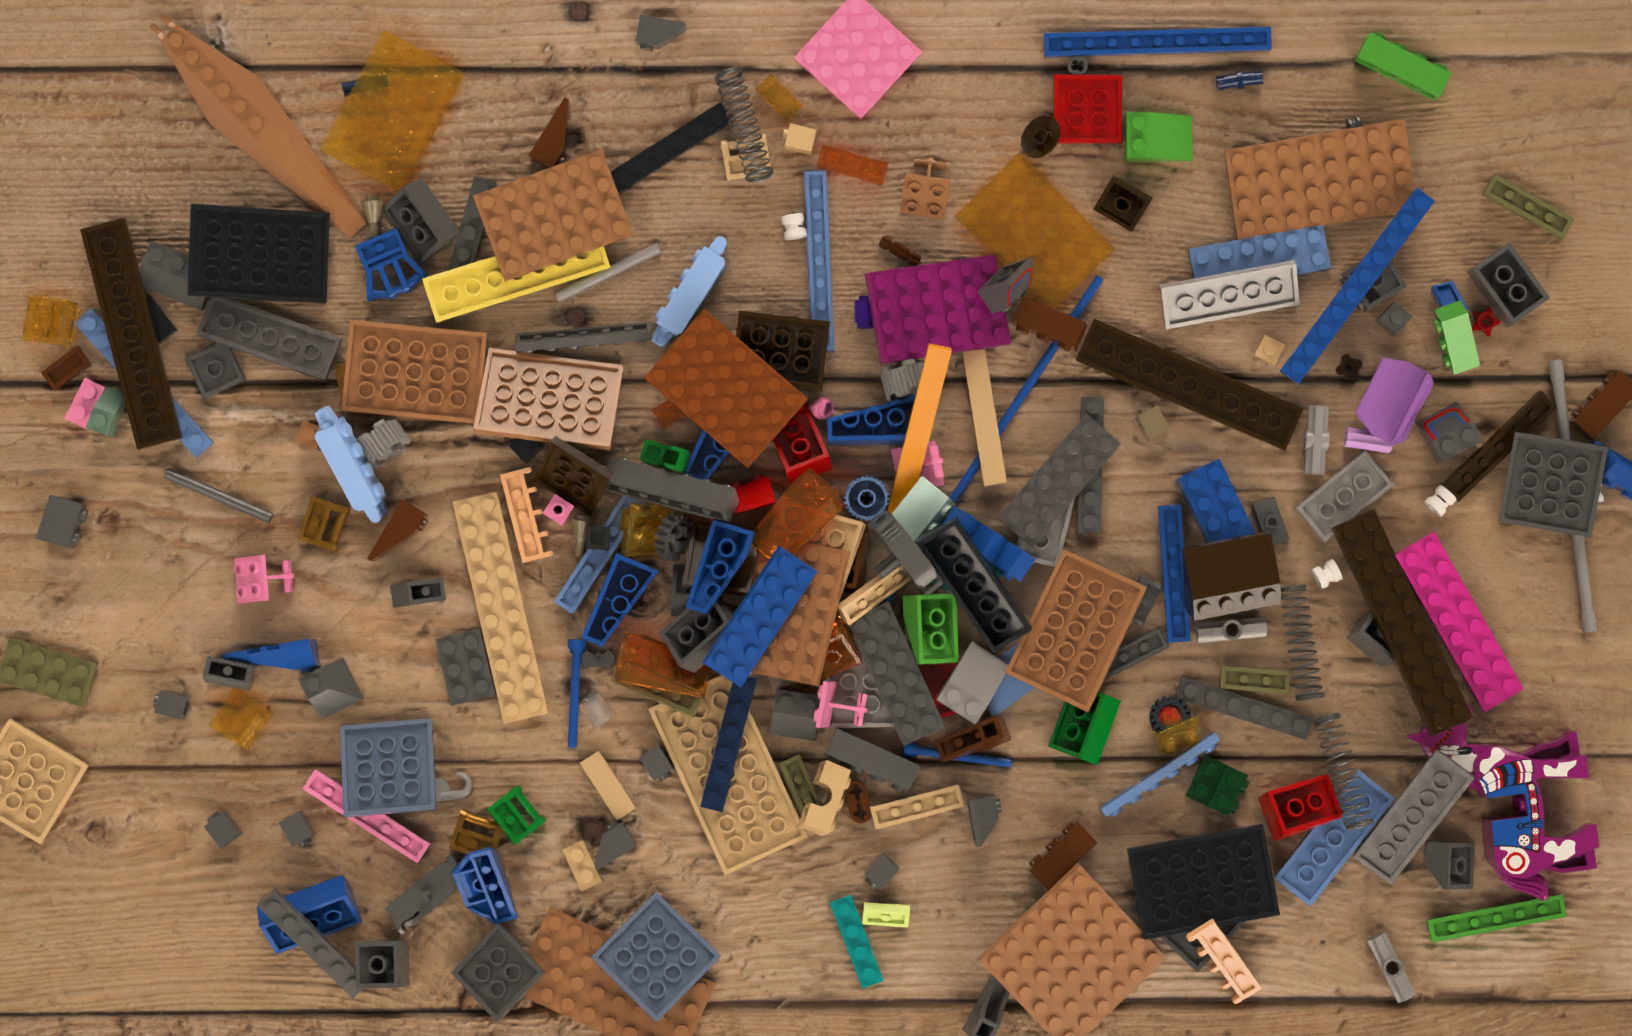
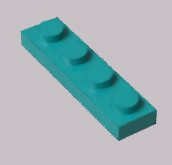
M850 894L831 901L832 911L862 989L884 981L852 895Z

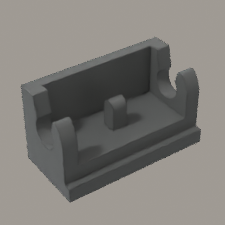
M1140 575L1137 583L1146 586L1147 590L1132 623L1143 627L1163 586L1144 575Z

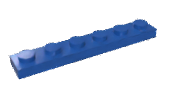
M1181 505L1157 506L1167 643L1191 641L1189 614L1185 610L1182 509Z

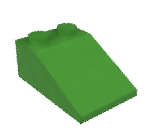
M1126 112L1124 116V162L1193 161L1192 116L1155 112Z
M954 595L902 596L903 619L917 664L959 662L957 607Z

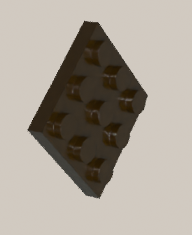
M555 436L550 442L533 480L587 515L592 516L613 472L588 457L585 453L575 449L566 441Z
M693 521L682 587L692 588L712 523ZM740 527L755 532L748 556L723 593L746 596L753 585L761 530Z

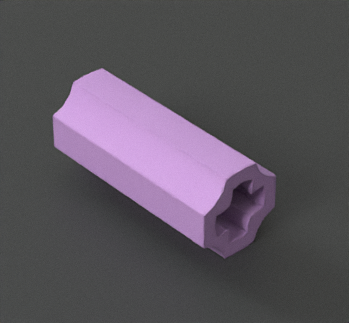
M1346 428L1344 447L1391 453L1392 444L1372 435L1369 430Z

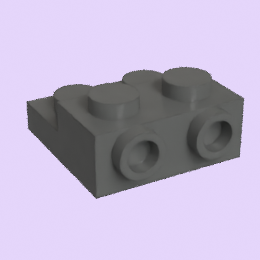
M1391 261L1357 305L1359 310L1363 308L1366 312L1407 286ZM1359 263L1341 273L1343 276L1340 279L1342 285H1344Z

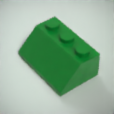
M1098 692L1089 713L1064 701L1048 747L1098 765L1121 700Z

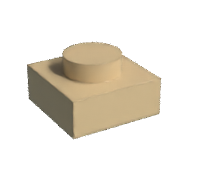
M1264 335L1253 356L1274 366L1285 345Z

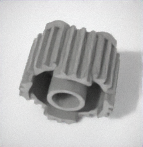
M909 359L901 362L902 366L900 367L888 366L880 369V378L887 402L896 400L895 397L899 396L901 398H908L916 395L924 362Z
M393 417L386 421L381 419L372 426L374 430L368 434L366 432L357 438V442L363 448V453L374 468L383 465L382 460L384 459L388 460L391 457L399 456V454L406 450L404 444L411 442L401 425Z

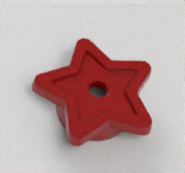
M1488 307L1483 313L1477 311L1472 313L1475 319L1472 327L1473 331L1482 330L1486 336H1490L1492 328L1500 324V320L1496 319L1492 314L1491 307Z

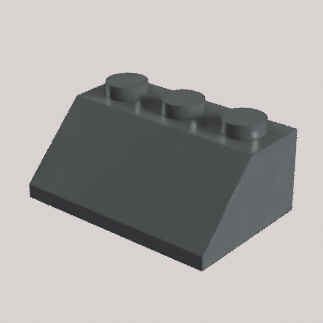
M423 178L403 186L382 209L393 226L398 229L402 239L420 264L425 263L445 249L461 234Z
M150 241L142 260L140 272L144 288L203 311L208 297L187 296L188 255Z
M718 598L708 614L686 608L659 634L678 665L695 673L704 665L702 661L734 612Z

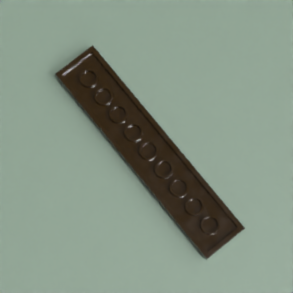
M121 218L80 229L136 447L138 450L182 439L183 435L127 219Z
M1093 319L1075 360L1283 451H1286L1303 411V408L1096 319Z
M1373 509L1332 527L1331 529L1429 736L1433 737L1473 719L1409 581L1395 557L1396 554L1375 510Z

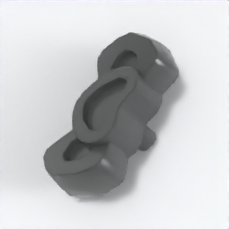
M586 649L581 656L582 665L586 669L597 666L610 669L616 660L613 651L610 649L606 650L603 654L601 652L594 654Z

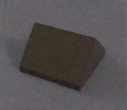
M1113 175L1093 210L1132 232L1153 198Z

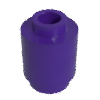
M868 295L859 296V300L854 301L855 323H857L858 329L873 328Z

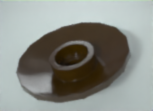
M1046 115L1032 120L1021 136L1023 152L1032 158H1040L1049 154L1055 148L1060 138L1059 123L1053 117Z

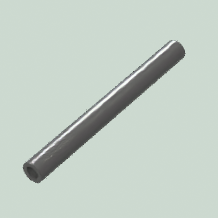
M168 468L165 473L164 479L268 524L273 517L272 512Z

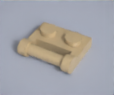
M763 133V137L756 142H764L765 146L761 150L768 151L766 135ZM759 137L748 138L743 142L752 141ZM723 140L721 141L727 181L745 178L746 175L743 173L745 167L741 166L743 159L739 158L738 155L730 156L729 153L731 150H737V143ZM753 143L739 144L738 148L742 149ZM765 152L754 154L748 158L763 155ZM769 152L765 156L758 159L744 160L743 165L747 166L750 163L763 158L770 159ZM751 153L741 154V157L745 158ZM768 160L757 162L751 166L763 164ZM769 162L768 164H766V165H764V166H761V167H767V166H770V167H771V164H770V162ZM747 168L746 173L757 168Z

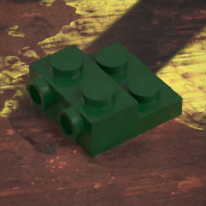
M1204 755L1185 796L1229 816L1230 813L1234 814L1240 802L1236 800L1239 793H1244L1249 785V781L1246 780L1248 775Z

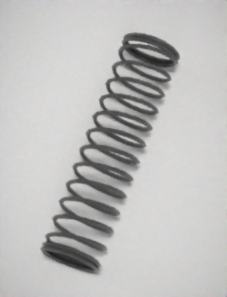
M738 67L728 68L716 74L715 81L720 86L718 91L722 94L721 101L725 103L723 107L727 110L726 117L730 119L728 124L732 126L731 133L735 135L733 140L737 143L736 149L740 151L738 156L743 159L741 166L745 167L743 171L746 175L745 179L750 183L760 182L771 177L774 171L770 166L761 167L770 162L768 158L756 160L747 166L743 165L744 160L761 158L768 151H756L745 158H742L740 155L742 152L761 149L765 146V143L756 142L763 137L762 134H753L760 127L750 126L758 120L754 117L748 118L755 113V110H745L751 107L753 103L750 101L742 102L750 97V94L747 93L740 94L748 88L745 85H740L745 81V78L741 77L743 71ZM731 72H740L738 75L734 77L719 80L721 77ZM743 79V81L737 84L724 86L735 80ZM722 87H724V88L733 87V88L727 90L725 93H722V92H721V88H722ZM745 87L742 91L727 94L734 89ZM724 95H726V96L736 95V96H734V97L728 99L727 101H724V100H723ZM748 95V97L742 100L729 102L734 98ZM727 103H728V104L739 103V104L734 105V106L731 107L730 109H727V108H726V104H727ZM750 103L747 107L732 110L737 106ZM741 111L733 117L728 116L729 112ZM753 112L747 116L735 118L742 113ZM732 119H733V120L744 119V120H742V121L736 123L735 125H731V123H730ZM755 120V121L752 122V123H749V124H746V125L737 126V125H739L740 123H743V122H745V121ZM747 127L739 131L737 134L733 132L734 128ZM758 128V129H756L755 131H752V132H749V133L740 134V133H742L743 131H746V130H748V129ZM750 135L739 142L735 139L736 136ZM754 136H760L759 138H757V139H755V140L743 142L744 140H746V139H748V138H751V137H754ZM753 143L742 150L738 148L739 144ZM763 144L755 149L745 150L751 146ZM765 152L763 155L748 158L754 154ZM768 160L763 164L751 166L757 162ZM747 168H757L746 173ZM764 175L758 178H749L750 176Z
M1306 584L1281 588V592L1300 591L1282 596L1281 600L1304 599L1280 607L1281 609L1305 608L1284 614L1282 617H1306L1285 623L1283 626H1307L1286 632L1285 635H1308L1287 641L1286 644H1310L1291 649L1288 653L1314 652L1289 660L1290 662L1315 661L1290 669L1291 671L1316 670L1292 677L1293 680L1317 679L1293 687L1318 688L1296 694V701L1318 699L1325 696L1323 692L1313 693L1324 688L1322 686H1304L1322 679L1321 677H1303L1321 670L1319 668H1302L1319 662L1317 659H1301L1317 653L1316 650H1300L1314 646L1316 642H1295L1315 635L1311 632L1294 633L1313 627L1312 624H1293L1312 617L1311 615H1292L1309 610V606H1291L1308 601L1309 598H1286L1306 592Z
M1336 712L1312 720V725H1317L1314 728L1315 731H1324L1317 736V739H1328L1320 744L1321 748H1330L1324 751L1322 756H1334L1328 759L1325 764L1336 765L1330 768L1328 773L1338 774L1331 778V782H1342L1336 785L1333 790L1344 791L1338 794L1336 799H1348L1339 804V808H1350L1341 814L1343 817H1352L1344 823V825H1347L1345 827L1347 828L1346 830L1350 831L1374 823V819L1369 818L1348 823L1353 819L1371 813V811L1344 815L1351 810L1367 805L1369 802L1342 806L1349 801L1365 796V793L1338 798L1347 792L1363 787V785L1336 789L1345 783L1360 778V776L1343 780H1333L1343 774L1357 770V767L1330 772L1341 765L1355 760L1350 759L1342 762L1328 763L1339 756L1352 752V750L1325 755V753L1335 748L1349 744V742H1344L1336 745L1322 746L1333 739L1346 735V733L1320 738L1321 735L1343 727V724L1330 728L1316 729L1325 723L1341 718L1340 713Z

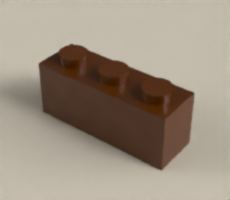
M1024 296L1012 319L1013 325L1016 326L1015 330L1026 335H1028V332L1037 335L1036 338L1045 343H1049V341L1057 343L1058 348L1067 352L1070 349L1077 351L1087 328L1086 322Z
M1621 370L1614 373L1609 372L1601 381L1604 384L1599 390L1595 388L1586 397L1587 403L1583 407L1579 405L1571 413L1573 418L1569 423L1588 441L1595 439L1632 399V381Z
M1070 822L1061 831L1063 835L1058 840L1054 838L1045 846L1047 851L1041 856L1037 854L1028 863L1030 865L1028 870L1048 891L1097 844L1096 840L1078 822L1074 825Z

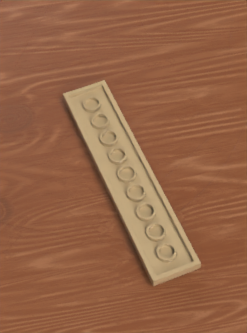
M498 492L454 501V511L503 723L506 724L548 714V706Z

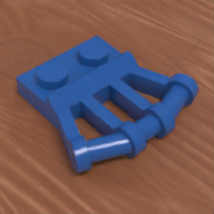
M397 228L355 245L366 271L368 301H374V299L393 300L401 293L405 292L407 294L411 292V289L422 278L429 276L409 256ZM405 259L416 271L408 280H406L399 260ZM392 263L401 284L392 287L384 269L385 266ZM373 271H379L386 290H374Z

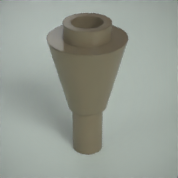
M379 195L365 196V200H361L369 223V236L376 237L379 236L378 222L380 220L383 200H379Z
M577 514V517L572 518L574 540L576 541L574 556L583 557L587 526H593L594 520L590 519V515Z

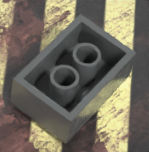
M1510 242L1467 271L1506 327L1513 325L1550 298Z

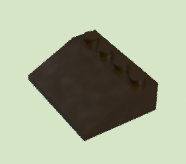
M739 310L736 337L796 389L822 392L830 321Z
M1270 531L1182 548L1185 610L1194 621L1281 604V583Z

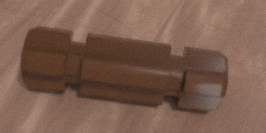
M883 236L879 242L881 248L890 250L891 254L903 261L907 260L912 266H917L921 260V255L910 252V249L896 241L893 242L887 236Z

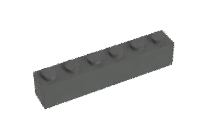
M610 457L606 468L613 472L605 489L607 492L725 523H730L739 503L736 489L727 484H715L708 479L692 478L688 474L673 473L665 468L657 469L646 463L630 462L626 458Z

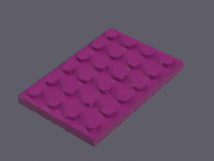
M996 255L864 274L880 364L925 358L929 343L950 347L952 349L951 354L1012 344L1006 312L998 311L991 313L977 292L998 271Z

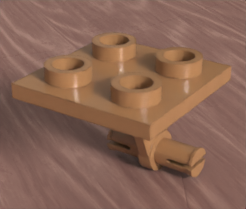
M915 157L913 167L927 168V175L906 173L900 213L945 219L951 179L930 177L931 169L945 171L946 162L935 161L930 157L928 159Z

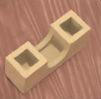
M828 760L820 762L812 784L820 786L824 790L826 800L822 806L813 803L806 804L798 827L820 836L828 835L829 832L831 833L834 830L836 812L840 811L844 802L842 798L843 792L848 789L851 782V777H849L850 769Z

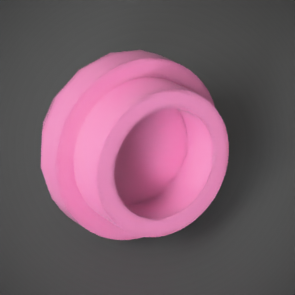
M819 397L809 405L811 412L819 420L832 416L833 402L826 397Z

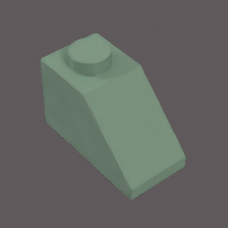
M106 387L93 406L86 428L114 437L125 407L123 393Z

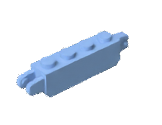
M718 236L709 248L704 246L702 251L698 249L692 257L694 263L690 270L686 268L679 279L682 282L678 289L675 287L672 289L667 297L670 301L666 308L662 306L655 316L658 319L656 322L657 328L651 341L657 346L664 348L673 336L680 337L692 322L726 268L724 258L722 257L725 249H727L726 238Z
M330 406L318 409L315 412V416L320 429L315 434V440L353 509L357 511L364 510L372 523L380 522L382 517L388 512L383 500L386 494L383 485L374 474L372 465L367 461L362 446L357 442L352 428L346 422L344 416L338 418Z

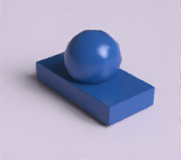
M1453 281L1431 286V293L1439 306L1438 308L1461 300L1468 312V307Z

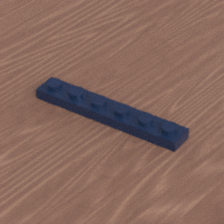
M748 676L742 687L732 682L700 807L723 812L757 682L756 678Z

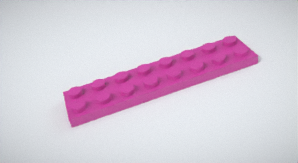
M1435 532L1427 534L1395 553V557L1400 563L1409 584L1481 710L1486 712L1524 689Z

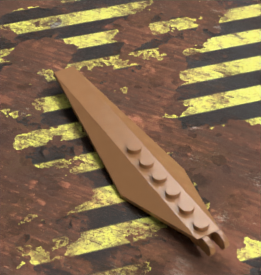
M164 13L161 14V20L172 30L164 35L156 24L152 23L150 28L161 38L160 41L209 124L317 212L330 213L329 221L349 238H352L367 222L261 79L180 26H175Z

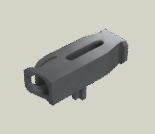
M884 510L868 523V526L890 553L889 557L874 568L882 579L900 566L915 587L925 595H930L943 584V579L937 574L932 564L893 514ZM935 579L936 583L934 585H932L930 588L926 587L931 581Z
M453 853L447 856L449 861H445L444 864L441 863L430 870L385 908V911L391 915L401 935L407 931L405 926L409 927L421 920L458 889L452 870L460 861ZM418 911L420 912L419 915H417L415 918H413V919L408 920L407 922H405L406 919L411 918V917L414 916Z

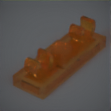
M826 145L822 146L817 163V168L882 186L888 166L886 162Z

